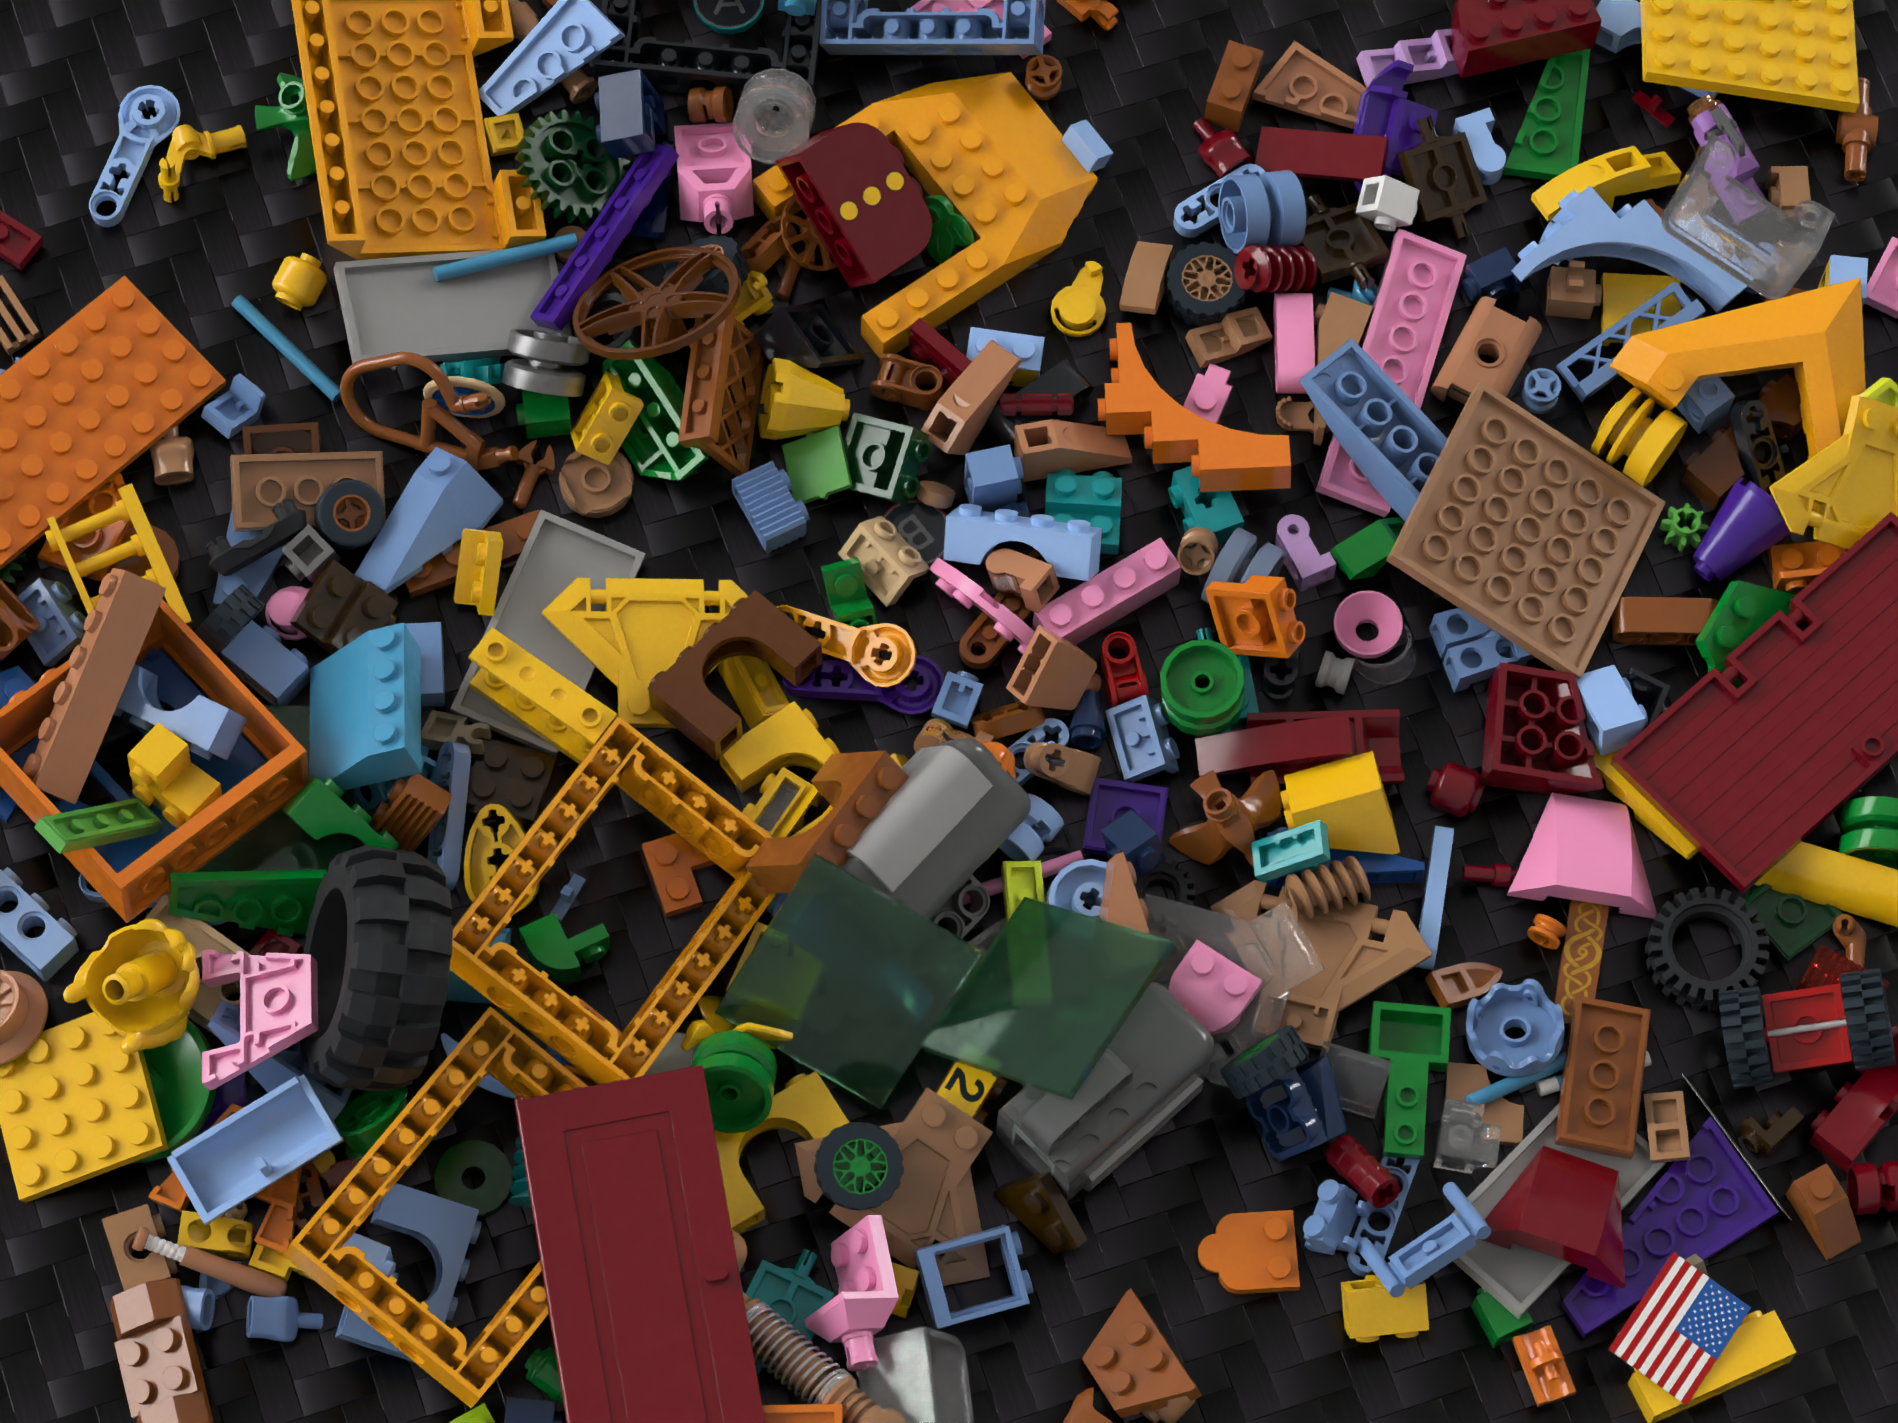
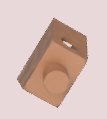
M1038 625L1006 688L1028 706L1073 710L1077 707L1084 691L1092 690L1098 692L1100 690L1101 677L1094 673L1097 668V662L1084 651L1044 626Z

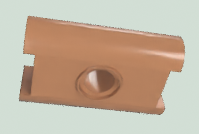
M1487 296L1481 297L1435 379L1431 392L1442 402L1448 396L1465 405L1474 386L1482 381L1507 397L1542 332L1541 324L1531 316L1525 322L1495 307L1497 299ZM1488 355L1495 362L1485 363L1478 356Z

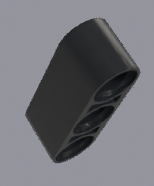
M1067 359L1058 363L1016 392V397H1022V393H1052V397H1057V393H1071L1073 395L1074 408H1076L1090 396L1093 387L1076 366ZM999 404L993 409L986 423L1003 444H1010L1011 450H1013L1016 425L1049 419L1058 420L1064 415H1057V412H1052V415L1022 416V412H1016V416H1004L1001 414Z

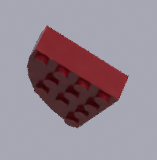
M1456 0L1451 22L1452 54L1460 77L1464 78L1594 47L1602 19L1592 0Z

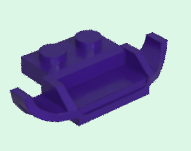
M1399 59L1380 72L1372 80L1367 90L1361 94L1353 134L1388 137L1389 146L1384 175L1391 176L1392 173L1404 177L1397 154L1414 149L1419 143L1423 142L1416 121L1431 116L1435 128L1438 110L1407 100L1408 92L1402 90L1407 77L1413 72L1414 65ZM1354 182L1355 187L1360 193L1363 182Z

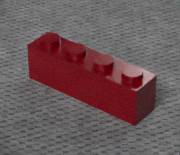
M1896 1025L1891 1028L1896 1065L1857 1070L1862 1074L1854 1085L1847 1081L1834 1097L1838 1105L1831 1113L1824 1109L1810 1126L1815 1132L1808 1143L1844 1172L1848 1170V1166L1854 1163L1898 1110V1026Z

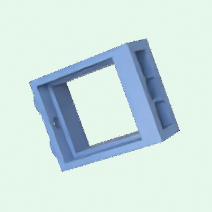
M1008 1225L994 1227L913 1250L932 1324L937 1329L1030 1303L1027 1294L1033 1293L1032 1282L1028 1271H1021L1017 1255L1023 1254L1021 1241L1017 1231L1011 1232ZM998 1238L1013 1295L950 1312L935 1256Z

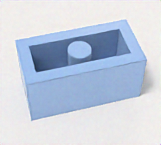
M1087 120L1070 125L1061 139L1088 173L1104 168L1113 154V151Z

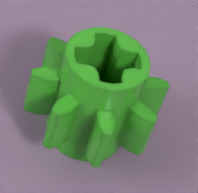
M1686 503L1683 508L1678 510L1671 506L1667 513L1668 519H1663L1659 528L1662 531H1667L1664 541L1665 545L1671 543L1678 547L1679 552H1682L1685 547L1690 545L1697 549L1701 543L1699 536H1705L1709 526L1701 524L1704 512H1697L1690 508L1689 503Z

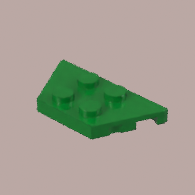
M1731 581L1695 640L1702 658L1707 662L1708 672L1714 667L1720 673L1726 669L1724 666L1725 658L1779 610L1785 615L1792 611L1789 608L1790 601L1796 595L1744 581ZM1737 679L1732 685L1738 689L1743 683Z

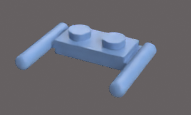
M1448 1182L1443 1186V1194L1460 1215L1452 1214L1389 1256L1390 1262L1386 1263L1370 1240L1363 1239L1358 1243V1252L1392 1297L1401 1296L1406 1286L1412 1289L1456 1258L1462 1256L1477 1245L1475 1240H1483L1490 1236L1491 1228L1454 1182Z

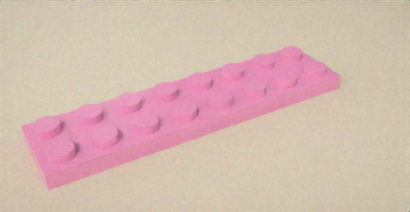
M1398 229L1391 244L1389 259L1383 270L1376 293L1377 297L1373 303V309L1360 347L1409 399L1421 409L1467 255ZM1333 434L1316 491L1385 518L1390 512L1391 506L1368 481Z

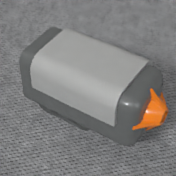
M964 738L941 741L932 747L919 749L901 768L909 778L861 832L855 844L847 849L848 859L825 888V890L852 907L914 974L929 973L935 969L986 914L990 906L989 894L972 874L1027 818L1031 810V800L1027 792L1016 781L1015 758L1010 750L999 742L977 741L976 739ZM965 893H968L971 898V906L968 911L964 909L962 904V898ZM939 920H942L946 927L943 938L939 937L936 929ZM914 947L918 948L921 956L918 965H914L911 960V952Z

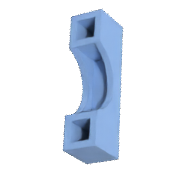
M1601 0L1596 10L1602 22L1595 43L1614 53L1630 45L1642 44L1640 2L1636 0ZM1681 87L1710 103L1713 102L1718 94L1717 92Z
M961 504L946 516L943 560L980 565L993 552L997 544L1006 541H1019L1032 546L1040 552L1046 562L1053 565L1057 577L1089 581L1099 572L1102 528L1090 527L1091 523L1085 520H1069L1068 523L1054 521V517L1050 515L1036 514L1029 518L1018 516L1017 511L1010 509H998L995 512L982 511V507L976 504Z

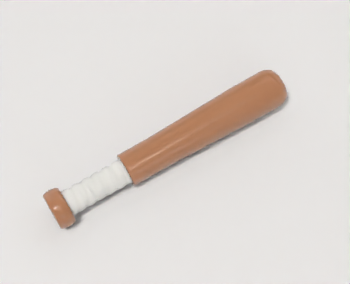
M140 1227L135 1236L132 1248L136 1251L147 1249L173 1260H178L180 1262L179 1265L201 1272L257 1296L278 1297L285 1296L287 1282L280 1277L210 1254L186 1245V1247L179 1246L171 1241L160 1239V1237L149 1234L150 1230L146 1227Z

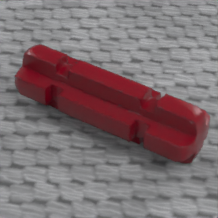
M1004 393L1000 397V411L1004 416H1016V412H1022V416L1052 415V412H1057V415H1071L1074 409V400L1071 393H1057V397H1052V393H1022V397H1016V393Z

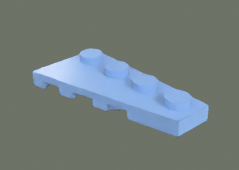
M558 0L479 89V98L497 116L516 113L625 37V35L590 0Z

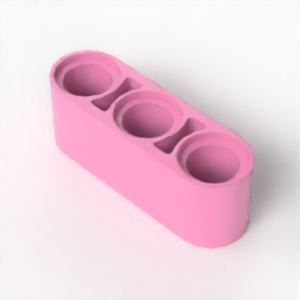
M1275 293L1273 318L1276 393L1307 394L1300 383V379L1315 367L1313 294Z

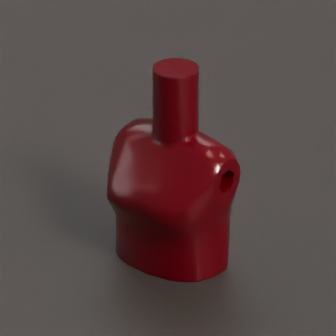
M1204 117L1198 119L1193 124V128L1204 140L1198 147V155L1205 164L1214 170L1220 179L1237 168L1252 163L1251 155L1244 149L1233 130L1224 129L1216 133Z

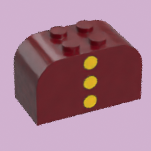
M857 122L829 129L816 134L775 160V163L849 288L877 282L917 256L926 247L931 236L932 219L929 209L922 198L924 195L923 190L917 180L913 177L910 178L904 168L905 160L899 149L891 145L887 137L876 127Z

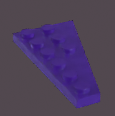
M1711 1116L1689 1142L1691 1160L1674 1161L1622 1227L1625 1288L1586 1276V1271L1563 1300L1561 1307L1583 1338L1638 1304L1673 1252L1684 1260L1697 1254L1703 1261H1706L1777 1216L1779 1211Z

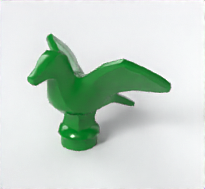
M280 72L277 76V82L281 88L278 96L281 106L255 105V121L258 131L277 127L292 131L295 138L288 160L287 175L289 180L294 181L317 173L303 79Z

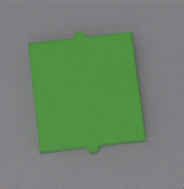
M834 426L815 434L809 432L804 438L782 445L788 477L792 484V496L795 501L801 500L803 504L820 498L827 500L828 495L853 487L839 426Z

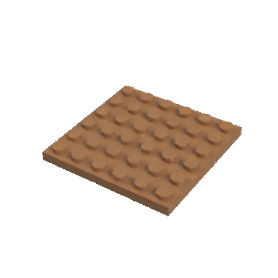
M1480 381L1474 386L1386 561L1554 670L1575 674V678L1580 679L1666 502Z

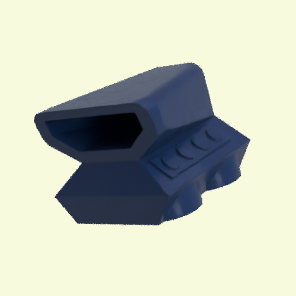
M1326 1054L1292 1068L1272 1083L1246 1097L1248 1111L1255 1120L1261 1122L1264 1129L1262 1133L1263 1144L1268 1153L1277 1158L1278 1162L1327 1142L1329 1139L1347 1131L1331 1064Z

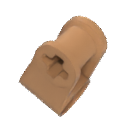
M1035 742L1027 747L1023 761L1025 768L1032 775L1054 782L1058 786L1072 792L1090 796L1102 759L1093 754L1061 744Z

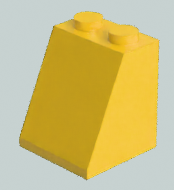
M1373 751L1284 775L1286 790L1281 791L1280 795L1289 830L1321 820L1327 825L1329 848L1392 855L1401 853L1392 813Z

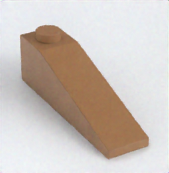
M1334 292L1330 293L1326 305L1319 303L1314 316V324L1318 325L1315 337V366L1351 338L1359 346L1361 345L1373 306ZM1314 405V444L1321 446L1328 425Z

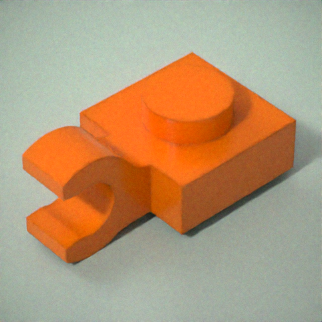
M1056 0L1081 22H1084L1091 16L1106 31H1109L1118 23V20L1114 17L1118 14V9L1107 0Z

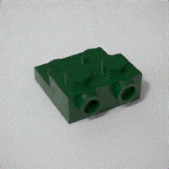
M853 413L844 441L853 485L848 490L907 506L909 498L915 497L919 490V479L916 475L920 463L925 462L930 455L931 446L929 441H927L929 434L914 427Z

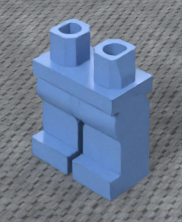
M1460 608L1434 614L1429 627L1441 659L1444 658L1443 666L1454 693L1468 689L1470 684L1488 679L1500 662L1526 666L1528 660L1535 658Z

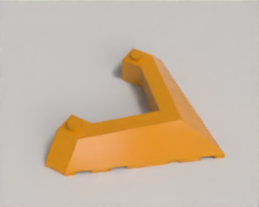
M1861 278L1631 336L1608 367L1648 397L1655 400L1664 409L1668 410L1677 406L1694 381L1794 367L1800 393L1804 434H1806L1809 451L1808 459H1810L1843 436L1851 397L1860 395L1866 390ZM1813 502L1812 511L1816 512L1818 504Z

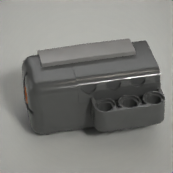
M1146 982L1137 987L1095 1026L1067 1048L998 1111L996 1134L1003 1145L1033 1176L1050 1172L1065 1200L1068 1202L1081 1189L1088 1192L1091 1191L1202 1091L1203 1080L1209 1073L1213 1057L1214 1039L1210 1032L1190 1012L1185 1010V1007L1166 987L1157 982Z

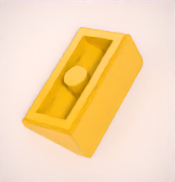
M734 656L723 660L718 665V671L750 729H753L790 704L772 670L765 661L752 656Z

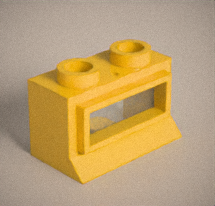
M782 767L777 775L771 772L766 777L759 790L763 794L756 805L752 803L747 804L742 813L773 838L789 837L792 832L796 833L801 830L804 825V815L810 806H819L821 803V793L814 785Z

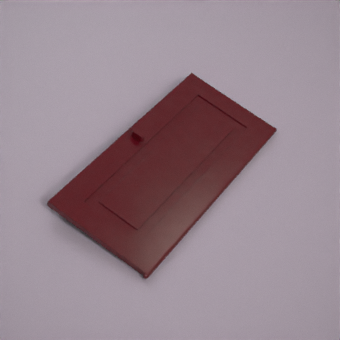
M703 1065L525 1099L522 1096L515 1097L514 1104L566 1422L766 1423Z

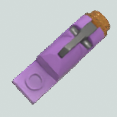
M1712 94L1701 97L1687 108V112L1690 115L1688 120L1694 128V135L1707 156L1700 164V168L1737 227L1766 214L1770 209L1769 203L1752 177L1758 171L1760 165L1747 146L1736 121H1734L1724 104L1720 100H1715Z

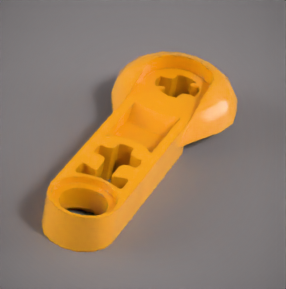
M777 606L783 613L790 612L794 617V622L804 630L806 625L817 629L821 628L822 631H825L824 639H817L816 636L812 635L822 644V653L848 661L866 681L874 686L890 687L900 684L910 675L915 666L917 652L914 641L906 630L896 624L880 623L857 628L792 606ZM880 650L892 652L890 661H883L882 658H879Z

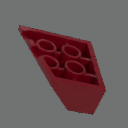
M1499 663L1489 677L1481 784L1551 795L1552 793L1565 795L1602 790L1604 788L1601 774L1598 775L1594 761L1596 754L1593 743L1589 741L1584 723L1586 716L1575 674Z

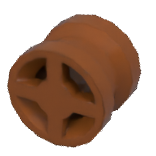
M1038 55L1028 62L1025 88L1029 95L1038 100H1049L1059 93L1062 77V66L1059 61L1050 55Z

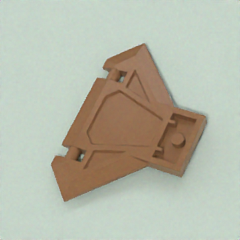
M1258 880L1250 882L1211 906L1212 911L1249 973L1262 980L1260 988L1262 995L1251 1030L1255 1036L1266 1037L1283 1027L1292 1025L1306 1047L1328 1052L1340 1011L1433 956L1407 912L1393 909L1390 920L1377 918L1379 907L1376 905L1358 902L1356 906H1353L1349 900L1343 899L1342 910H1338L1331 901L1329 902L1328 914L1324 915L1317 905L1314 906L1313 919H1309L1305 912L1301 910L1299 911V923H1295L1287 907L1285 886H1282L1279 897L1266 894L1268 883H1262ZM1262 909L1274 911L1272 918L1261 916ZM1373 933L1385 935L1384 941L1371 940Z
M926 1088L903 1122L878 1126L887 1131L896 1140L904 1159L902 1160L904 1172L900 1179L901 1184L894 1191L893 1196L876 1208L859 1211L834 1204L829 1211L831 1215L850 1228L867 1215H882L890 1255L907 1267L915 1269L917 1263L913 1252L914 1249L932 1245L934 1240L943 1242L982 1231L970 1166L993 1132L931 1089ZM824 1137L794 1143L804 1196L815 1204L824 1193L818 1186L816 1173H814L815 1154ZM984 1242L943 1253L942 1256H935L943 1286L990 1277Z

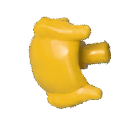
M144 919L137 924L120 928L108 936L101 950L91 953L80 966L73 983L64 990V1000L68 1003H76L86 999L90 1008L117 1033L125 1036L121 1044V1050L126 1055L133 1054L138 1050L142 1051L144 1049L165 1046L182 1038L185 1034L188 1012L192 1008L199 991L200 974L196 963V949L192 943L186 940L181 931L166 927L159 919Z

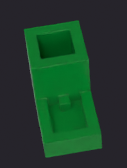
M555 912L519 928L521 942L533 966L540 973L545 971L549 975L547 978L556 981L569 982L581 979L580 963L583 961L585 963L595 962L604 957L606 951L611 949L610 936L603 923L567 939Z

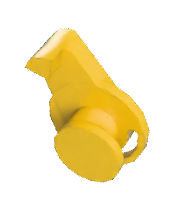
M1095 261L1085 262V267L1080 270L1073 284L1059 291L1052 300L1050 313L1053 323L1060 331L1069 336L1082 337L1091 335L1104 322L1106 307L1103 298L1100 296L1103 283V267ZM1056 310L1059 311L1061 322L1065 325V327L1062 326V324L1057 320L1055 314ZM1093 323H1096L1095 326H1093L1092 328L1086 330L1087 328H1089L1090 326H1092Z

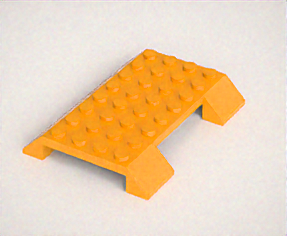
M291 0L328 245L356 260L510 249L546 238L541 199L531 200L530 196L534 192L533 188H523L521 186L527 179V176L517 174V170H500L493 183L473 57L512 42L514 39L508 0Z

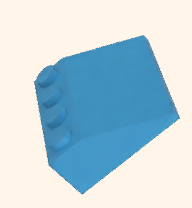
M405 623L369 630L310 669L309 779L315 776L323 782L328 777L343 791L422 773L421 648Z

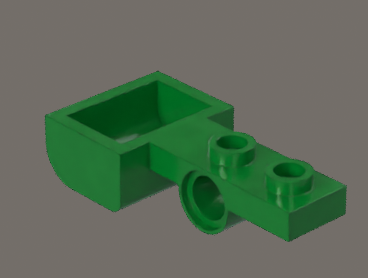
M1373 1001L1369 1022L1367 1065L1388 1067L1384 1099L1383 1157L1423 1159L1428 1071L1445 1072L1448 1066L1451 1008Z

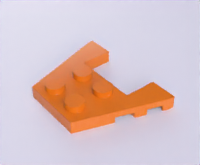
M232 1103L211 1127L243 1109V1107ZM302 1166L254 1196L256 1199L271 1204L254 1241L258 1245L282 1255L294 1238ZM171 1169L172 1173L160 1186L156 1185L148 1197L158 1204L182 1213V1210H186L190 1199L175 1172Z

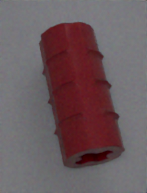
M1350 1135L1340 1137L1329 1146L1326 1153L1328 1163L1338 1172L1339 1176L1344 1177L1349 1182V1186L1355 1188L1360 1193V1197L1366 1199L1373 1207L1377 1209L1384 1208L1397 1198L1400 1192L1399 1181L1389 1173L1388 1168L1383 1167L1377 1161V1158L1366 1150L1365 1146L1360 1145Z

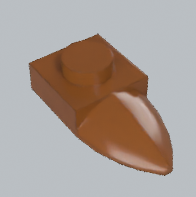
M1467 962L1431 971L1425 981L1440 1007L1455 1009L1469 1005L1472 998L1478 999L1479 996L1489 992L1491 987L1498 983L1503 971L1490 964Z

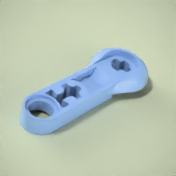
M147 85L138 87L128 93L120 104L118 113L120 134L89 201L91 216L102 227L115 226L122 220L155 146L172 135L173 130L178 126L181 114L179 102L172 92L161 86ZM149 107H154L157 116L153 117L150 115L151 119H144L142 111L146 109L148 112ZM125 170L128 179L122 178L117 186L118 195L114 192L116 186L114 174L120 175ZM108 200L116 203L115 212L109 216H101L96 212L98 205L103 201Z

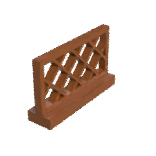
M734 307L729 316L718 327L691 345L678 442L685 448L698 446L738 477L749 471L764 356L761 352V347L753 338L755 334L735 319L736 308ZM706 314L704 318H695L694 329L704 324L714 314ZM745 345H748L752 349L750 359ZM734 352H735V354H736V357H737V360H738V363H739V366H740V370L737 369V366H736V363H735V360H734V357H733V354H732V353H734ZM741 377H743L746 385V394L740 379ZM729 385H731V389L736 401L734 404L728 389ZM737 410H739V414L742 420L741 426L736 414ZM724 419H726L731 433L730 437H728L726 427L723 421ZM733 443L737 452V459H735L731 446Z

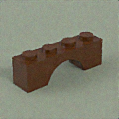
M1787 373L1778 382H1775L1773 379L1770 380L1759 392L1758 397L1760 399L1758 401H1761L1768 409L1775 437L1789 441L1803 428L1798 383ZM1750 411V415L1746 417L1747 423H1749V420L1753 418L1752 411ZM1732 425L1728 429L1723 426L1719 428L1708 441L1710 446L1703 453L1699 450L1695 451L1683 465L1686 470L1681 484L1713 512L1723 504L1734 483L1740 477L1743 478L1745 474L1739 461L1738 446ZM1756 431V434H1750V436H1759V431Z

